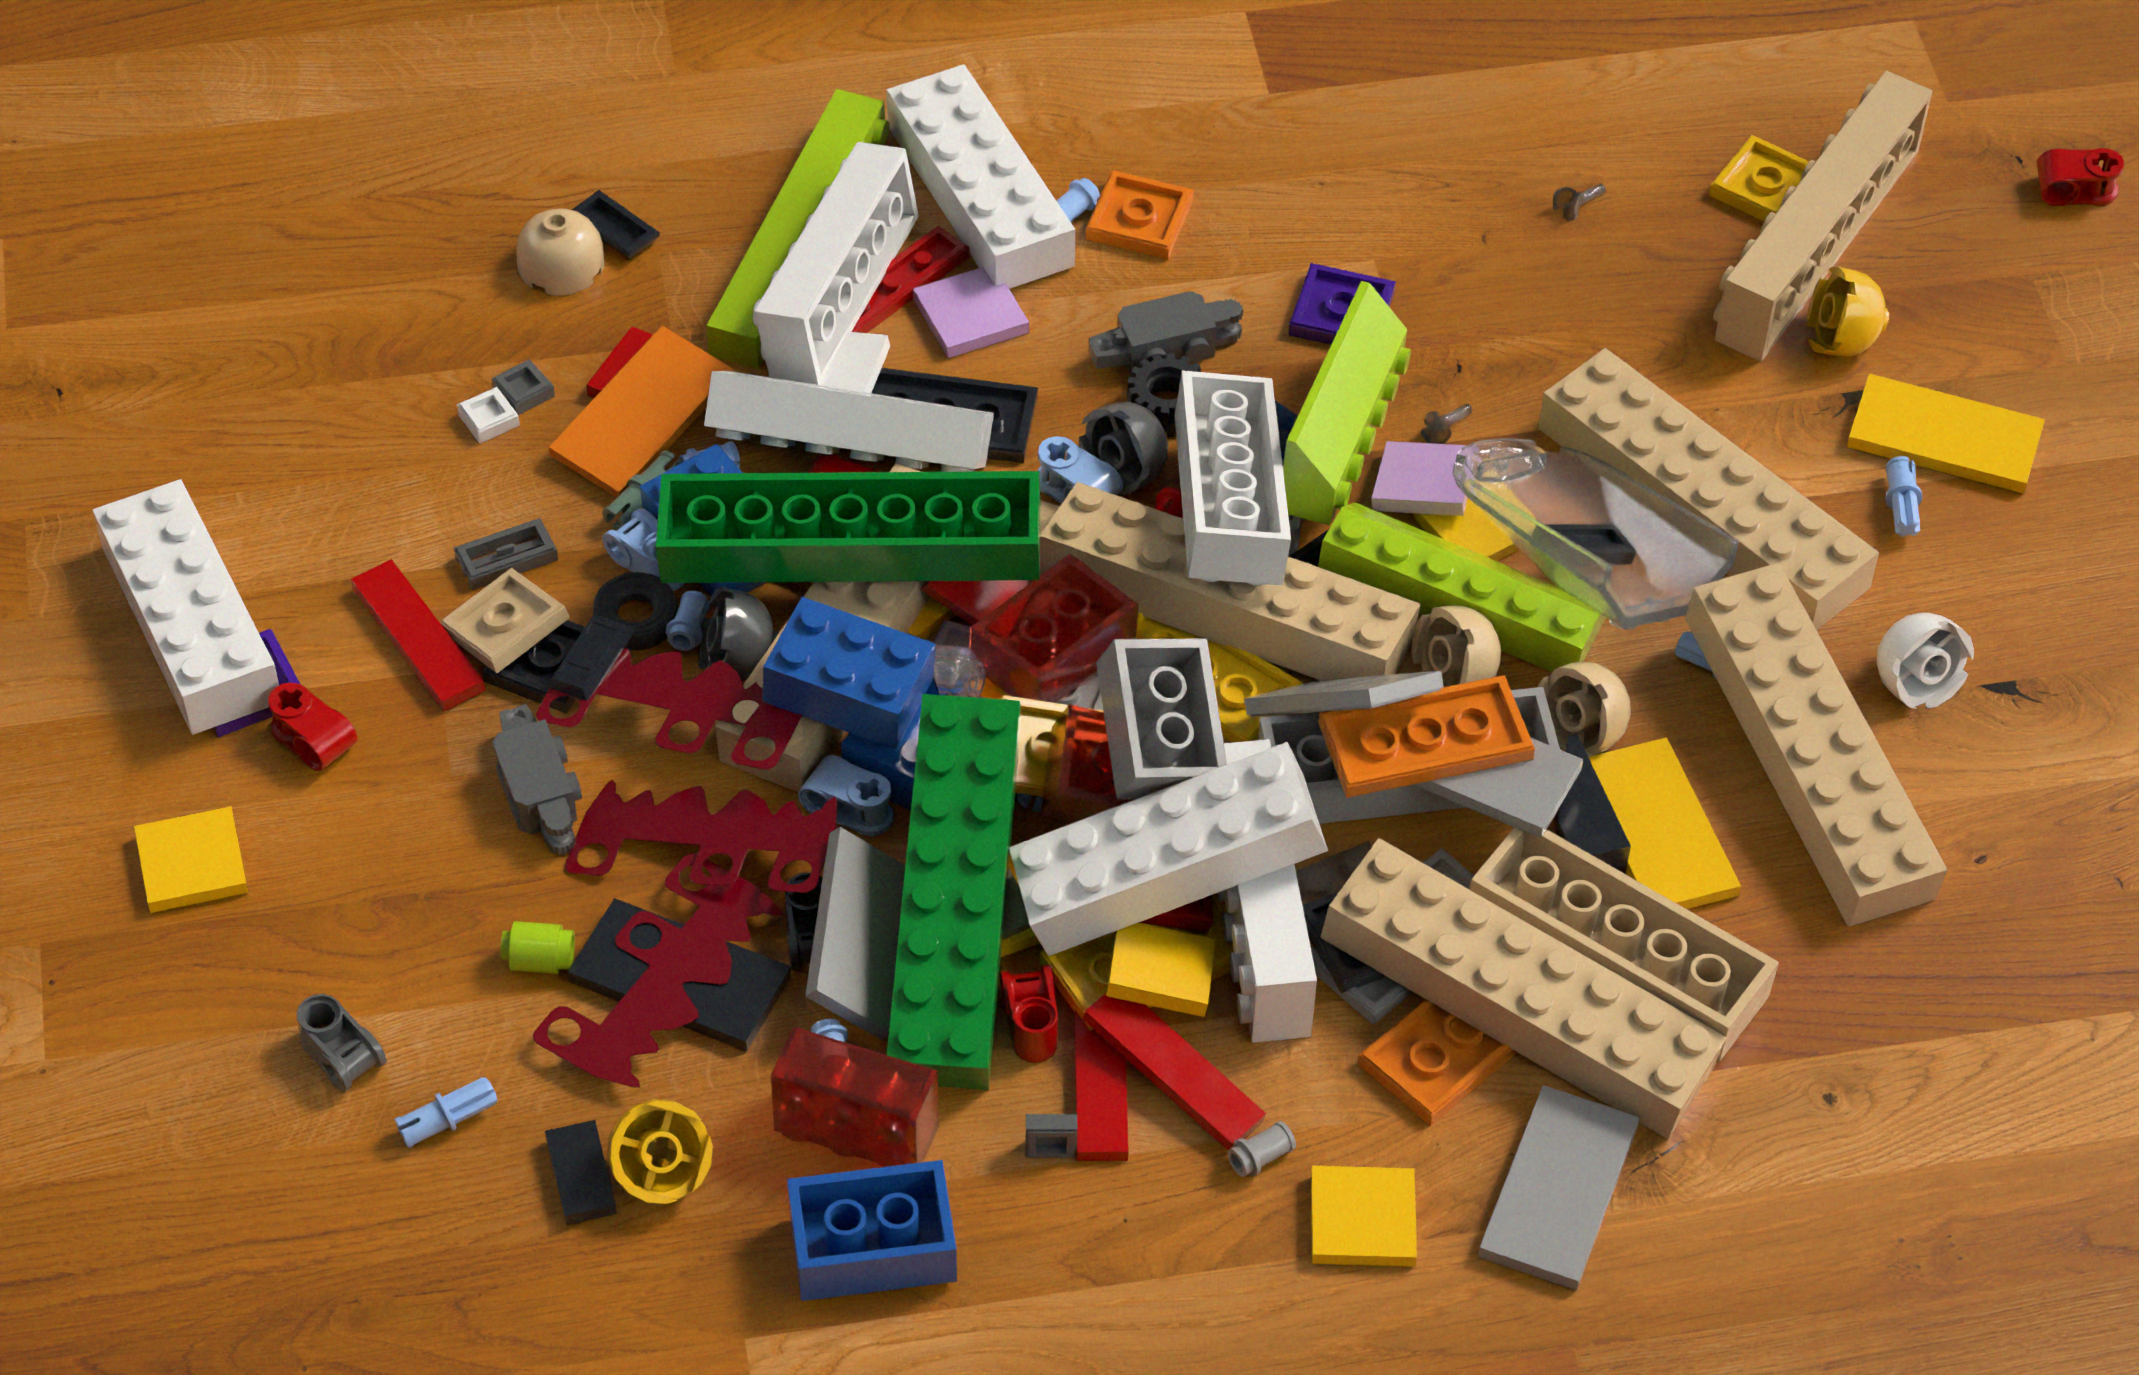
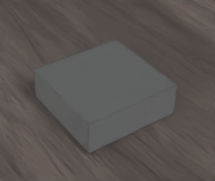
M530 359L492 378L493 388L498 387L518 415L555 397L553 384Z
M1026 1114L1025 1157H1076L1077 1114Z

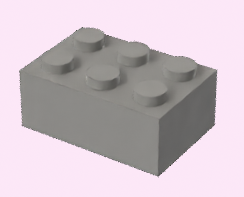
M1207 638L1114 639L1098 659L1096 665L1117 799H1138L1227 765Z

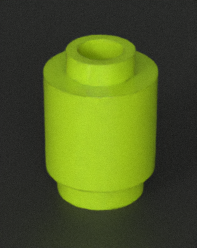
M514 921L511 931L504 930L502 933L501 960L509 961L510 971L558 974L560 969L569 970L574 959L575 932L574 930L563 929L562 924Z

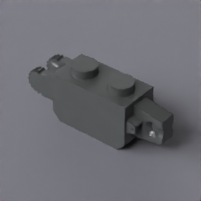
M1189 291L1125 306L1118 314L1117 328L1090 337L1088 351L1096 369L1126 365L1130 376L1134 366L1139 368L1140 361L1146 358L1151 362L1152 356L1160 354L1162 359L1167 358L1168 353L1175 354V359L1177 360L1184 356L1190 359V363L1199 362L1203 359L1215 357V347L1228 345L1229 342L1233 343L1240 339L1242 328L1239 320H1242L1243 305H1240V302L1236 300H1231V298L1230 300L1225 299V301L1219 300L1205 303L1202 295Z
M527 704L517 706L514 709L503 710L499 712L502 732L498 733L492 744L497 758L496 772L519 830L529 834L541 831L550 852L566 855L567 852H571L570 850L574 849L575 836L572 827L573 822L577 821L575 801L582 799V793L575 772L566 773L563 764L568 763L563 741L560 735L552 737L545 719L537 722Z

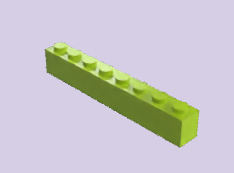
M840 89L835 90L706 325L708 354L715 358L759 369L764 359L761 356V339L758 327L753 322L754 306L764 296L771 284L773 274L783 265L792 243L797 242L806 227L809 215L814 214L823 199L825 189L831 186L840 171L842 161L848 158L856 143L884 145L886 142L890 122L885 120L884 101Z

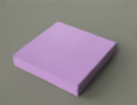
M984 267L913 289V300L947 358L1029 333V321L1006 283L995 286Z
M1387 441L1371 498L1372 510L1463 516L1477 461V447Z

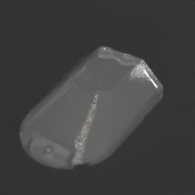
M1499 438L1471 443L1459 450L1456 455L1453 477L1460 490L1554 585L1608 618L1610 624L1617 628L1632 630L1639 625L1653 622L1663 623L1668 622L1671 618L1685 616L1694 587L1722 579L1734 564L1738 548V540L1616 467L1590 454L1565 446L1560 448L1559 453L1539 448L1534 440ZM1545 524H1615L1633 545L1637 553L1631 565H1611Z

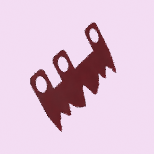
M629 649L622 651L609 673L587 701L577 698L580 706L574 715L560 719L550 714L549 706L551 702L560 696L568 695L550 688L536 712V718L539 721L545 719L548 724L571 728L581 723L596 694L668 709L670 712L659 730L655 742L661 748L683 753L699 751L716 720L744 725L745 728L731 753V759L736 764L762 770L772 769L778 764L803 716L762 702L763 688L755 682L747 689H744L739 674L728 663L721 660L713 663L694 679L684 681L680 652L652 655L635 665H631ZM744 700L757 702L759 706L746 723H741L734 719L733 708L737 703ZM681 721H692L698 725L699 735L690 743L676 744L670 740L668 735L671 727ZM756 737H767L775 743V750L770 757L756 761L749 759L745 755V745Z
M612 779L605 785L586 811L575 838L574 849L570 850L571 852L566 860L565 869L573 874L600 876L608 873L613 867L623 839L694 844L701 846L689 875L690 880L695 884L728 886L737 880L748 849L779 851L768 880L769 887L775 891L806 893L816 887L825 863L829 833L836 830L837 800L835 796L832 797L821 810H816L808 816H803L795 802L789 801L773 815L764 799L752 791L743 789L719 812L712 815L708 810L705 790L702 786H695L676 792L658 805H654L651 790H645L627 802L622 801L620 795L616 794V783ZM598 843L607 848L608 856L600 865L587 868L578 863V854L585 846ZM715 854L730 856L733 866L726 875L719 878H710L703 874L702 865L707 858ZM795 860L808 862L811 865L812 872L804 882L791 885L781 879V871L786 864Z
M692 853L684 856L666 877L665 885L672 892L700 906L681 929L648 911H640L634 914L616 935L615 943L620 949L649 964L648 969L600 1025L569 1007L559 1006L554 1008L534 1031L533 1039L535 1043L592 1076L625 1086L640 1088L639 1080L631 1073L630 1057L657 1053L659 1051L658 1045L650 1032L676 1029L693 1022L699 1017L698 1010L683 989V983L727 984L731 974L732 959L726 945V940L749 942L751 935L746 922L747 917L759 916L762 913L780 916L784 915L782 910L754 884L739 876L733 884L728 886L707 885L704 889L698 891L685 889L679 882V875L686 867L694 864L697 854ZM708 859L702 865V867L710 872L711 878H719L729 872ZM650 923L660 929L662 937L655 947L640 949L635 947L629 939L631 930L639 924ZM563 1018L574 1020L580 1027L578 1039L569 1045L553 1043L548 1037V1028L554 1021Z

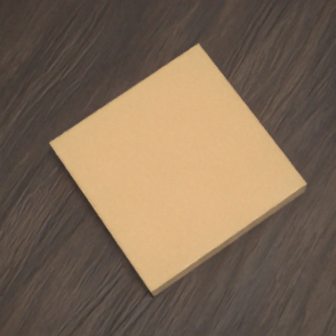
M510 568L441 620L440 623L453 641L494 672L498 673L570 617L564 605L513 568Z

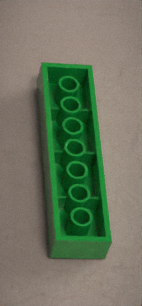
M1039 471L661 474L656 534V554L661 583L1040 580L1041 504Z
M922 694L886 1058L888 1083L989 1090L1010 857L1009 847L1011 846L1021 732L1020 700Z

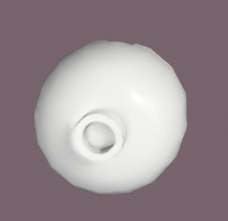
M1916 613L1905 616L1894 623L1887 631L1878 647L1876 663L1882 683L1901 702L1915 709V706L1926 702L1925 706L1927 708H1933L1950 699L1965 683L1968 673L1963 669L1967 662V656L1973 660L1974 647L1971 637L1950 619L1932 613Z

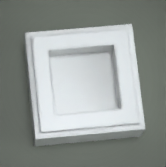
M498 387L457 404L458 415L479 444L520 426L518 414Z

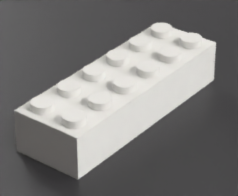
M964 64L886 89L887 120L890 122L889 130L900 147L906 148L909 161L961 241L969 246L970 254L978 267H984L995 286L1006 283L1010 289L1075 267L1074 226Z
M862 142L856 143L848 158L842 161L840 171L831 186L825 189L823 199L814 214L809 215L806 227L797 242L792 243L783 265L773 274L771 284L764 296L756 302L753 310V322L758 327L761 339V356L766 361L769 377L819 385L846 333L851 332L883 279L891 260L897 255L919 217L906 148Z
M712 371L704 426L716 428L715 436L727 439H750L752 433L761 435L760 443L765 445L788 447L795 446V441L806 442L805 451L832 455V453L839 454L840 448L851 449L850 458L877 462V460L884 461V455L896 457L895 463L909 468H928L929 462L941 464L940 472H967L986 467L994 413L740 372Z
M1182 371L1175 410V427L1188 578H1197L1209 582L1221 580L1245 582L1257 586L1265 584L1282 586L1291 543L1273 380L1272 378Z
M179 479L92 509L104 553L191 734L205 731L268 708L269 694L275 687L279 686L275 664L182 480Z
M1270 739L1224 743L1227 764L1271 748ZM1292 864L1217 893L1218 901H1225L1227 912L1222 913L1225 942L1232 941L1234 953H1230L1229 956L1232 982H1240L1242 994H1237L1238 1017L1240 1024L1248 1023L1252 1043L1311 1037L1317 978L1295 866Z
M1288 742L1009 847L1030 927L1048 956L1328 851L1304 775Z

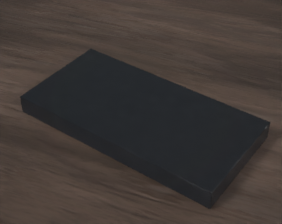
M881 368L871 392L872 394L992 412L994 416L987 459L1024 463L1038 399V387Z
M614 898L568 970L569 982L620 1002L650 965L620 949L615 943V938L634 914L647 910ZM652 913L657 917L667 921L668 923L678 927L679 929H681L684 926L681 923ZM642 923L635 926L629 935L631 943L640 949L655 947L662 937L660 929L650 923ZM726 941L732 959L730 978L727 984L683 983L684 991L699 1013V1017L683 1027L747 1052L792 976L791 966Z

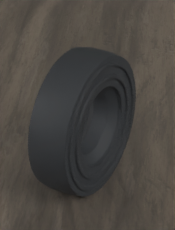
M642 572L625 573L610 579L599 589L593 604V614L635 628V633L624 648L634 651L649 649L665 641L668 638L666 634L667 624L675 619L678 611L677 600L672 588L667 583H661L659 577ZM636 600L648 602L654 609L648 619L640 622L624 621L617 614L621 605Z

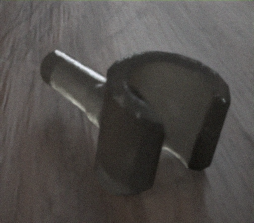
M1600 183L1581 193H1577L1576 190L1569 187L1557 189L1553 194V209L1557 210L1564 206L1563 218L1569 221L1575 220L1579 214V206L1605 193V186Z
M1466 403L1442 416L1436 411L1427 413L1424 419L1427 427L1423 428L1420 434L1427 443H1446L1452 434L1449 426L1471 414L1472 407Z

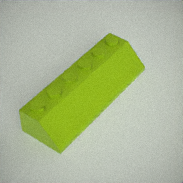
M1360 282L1286 442L1283 475L1288 514L1326 525H1331L1338 508L1341 509V507L1348 504L1352 489L1350 481L1357 482L1360 477L1364 462V455L1362 453L1370 454L1376 435V428L1374 426L1382 427L1388 408V401L1386 400H1394L1400 380V375L1397 374L1405 375L1411 357V349L1405 348L1407 328L1370 283Z
M1356 502L1341 507L1322 542L1319 568L1420 603L1418 615L1420 617L1431 614V609L1443 606H1464L1476 610L1492 623L1501 644V651L1551 672L1570 663L1584 662L1610 609Z

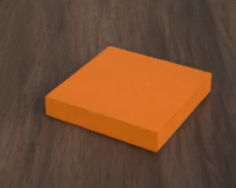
M1111 170L1085 229V240L1168 260L1192 205L1194 190Z

